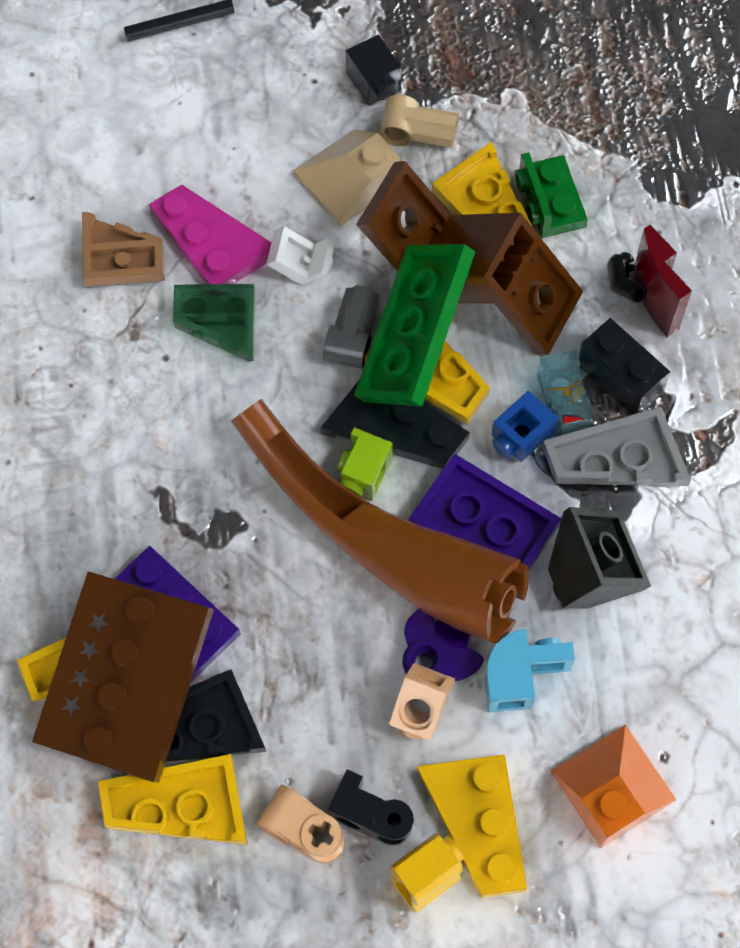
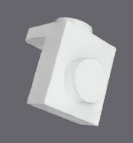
M283 226L274 231L266 265L305 286L327 276L333 265L332 254L335 242L327 238L314 244Z

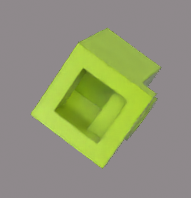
M354 427L351 433L352 450L346 449L339 461L337 472L341 473L340 483L359 497L373 501L393 460V443Z

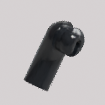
M628 252L612 255L607 263L611 290L632 302H641L647 294V289L644 284L629 276V273L635 269V265L630 264L635 261L634 257Z

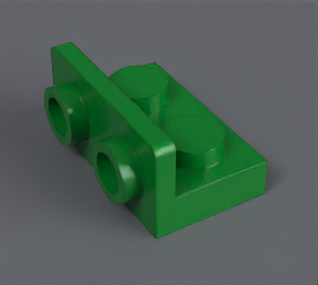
M529 152L521 154L519 169L515 170V181L519 192L526 193L528 199L526 203L527 216L531 225L537 224L541 238L586 228L588 218L565 156L561 155L533 162Z

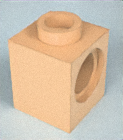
M414 663L404 677L389 725L398 728L403 735L409 738H424L431 741L440 725L455 678ZM412 699L423 700L429 706L430 711H419L414 707Z

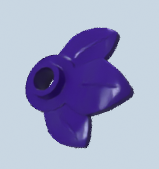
M417 609L408 618L404 628V636L408 647L404 651L402 666L406 674L420 657H427L432 661L429 669L455 678V681L467 679L475 674L483 665L484 657L478 652L466 648L470 634L459 631L440 620L435 622L432 616L420 609Z

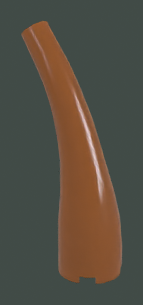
M262 399L231 420L262 466L294 504L337 546L395 593L426 614L459 631L496 644L510 633L517 622L509 618L516 598L523 601L526 599L529 585L528 565L520 563L521 560L421 526L365 501L344 487L314 462L291 437Z

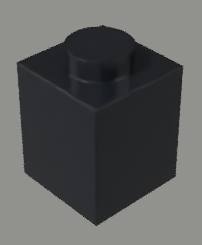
M379 34L345 50L346 73L368 106L379 100H387L388 97L395 95L396 92L401 90V66Z

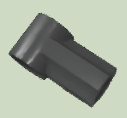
M359 285L346 288L335 325H330L325 338L323 360L360 369L364 368L365 355L368 353L371 343L370 331L379 305V295L372 292L370 288Z

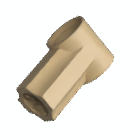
M402 94L391 95L387 98L378 134L388 144L393 146H407L411 141L452 148L456 138L459 113L421 107L410 96Z

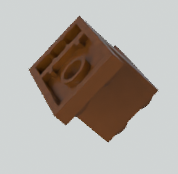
M406 161L393 163L356 224L397 272L407 245L465 244L475 251V255L458 303L494 304L536 354L549 355L583 293L580 286L522 213L450 215ZM403 210L405 211V229L402 227L401 224V214ZM538 291H539V300H540V302H541L540 305L538 304V301H537Z

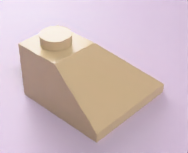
M354 129L294 169V175L337 223L342 226L366 209L393 163L402 161V158L378 133Z

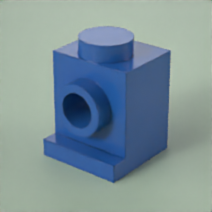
M528 390L493 422L491 435L495 438L492 440L493 446L506 459L514 456L522 462L544 440L550 439L555 435L559 417ZM517 432H524L527 436L522 438Z

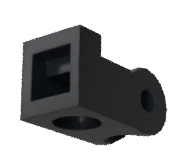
M347 769L328 808V815L332 816L338 823L384 844L393 846L405 842L411 835L414 823L413 812L409 805L396 799L385 801L362 790L363 776Z

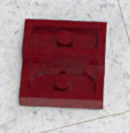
M649 224L643 230L633 271L635 280L644 284L647 289V294L642 300L643 304L656 325L668 338L680 329L692 290L672 270L677 252Z

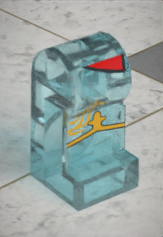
M576 350L542 357L539 362L537 377L546 406L559 417L556 427L559 436L593 426L592 408L580 374V361Z

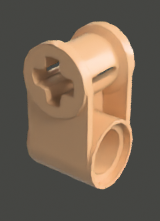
M282 784L256 822L260 828L279 841L295 847L320 863H330L337 860L345 848V837L339 823L332 816L315 807L305 797ZM329 830L333 842L330 845L322 842L317 848L314 835L316 833L324 835Z

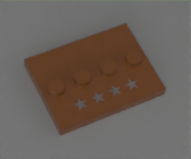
M88 571L32 742L151 782L159 783L214 609Z

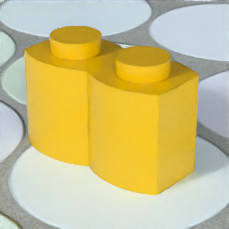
M434 833L389 867L391 871L389 876L393 885L414 913H418L461 880L460 874L463 872L461 861L465 858L450 836L442 839L439 834Z

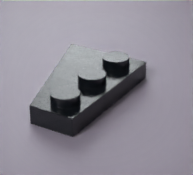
M359 380L321 426L322 435L333 438L337 435L351 439V433L355 427L393 443V452H397L399 457L444 469L454 453H459L469 440L470 435L469 431L423 403L422 407L364 402L354 396Z
M232 669L189 687L166 762L219 757L228 754L241 755L266 752L264 743Z

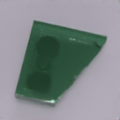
M174 285V327L246 361H254L255 285Z

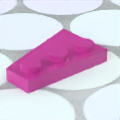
M184 185L178 186L149 204L151 213L214 295H217L267 264L272 242Z

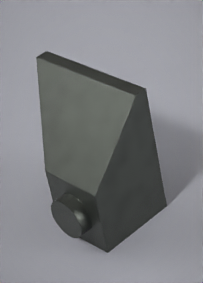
M569 507L563 511L548 566V572L553 582V591L563 608L589 609L651 587L620 511Z

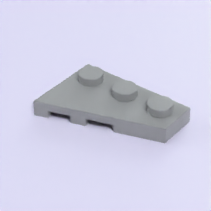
M661 407L543 441L542 448L556 484L689 486L691 481Z

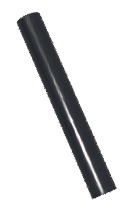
M223 0L123 28L127 42L234 14L235 11L232 0Z

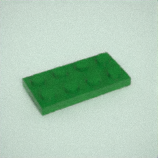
M465 244L406 246L354 396L364 402L423 406L461 292L469 274V269L475 255L474 250Z

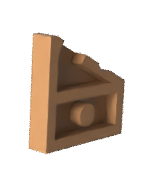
M82 212L83 280L85 286L165 281L164 245L162 238L146 232H135L131 227L118 222L113 226L96 220L95 214Z

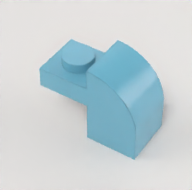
M527 629L512 632L501 639L490 654L485 676L488 713L532 709L535 699L532 675L571 671L575 660L573 642L561 643V640L558 638H545L536 641L535 645L529 646Z

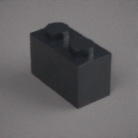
M611 318L581 343L577 366L631 415L643 412L664 393L671 372Z

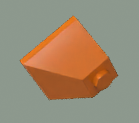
M626 725L551 771L600 848L677 800Z

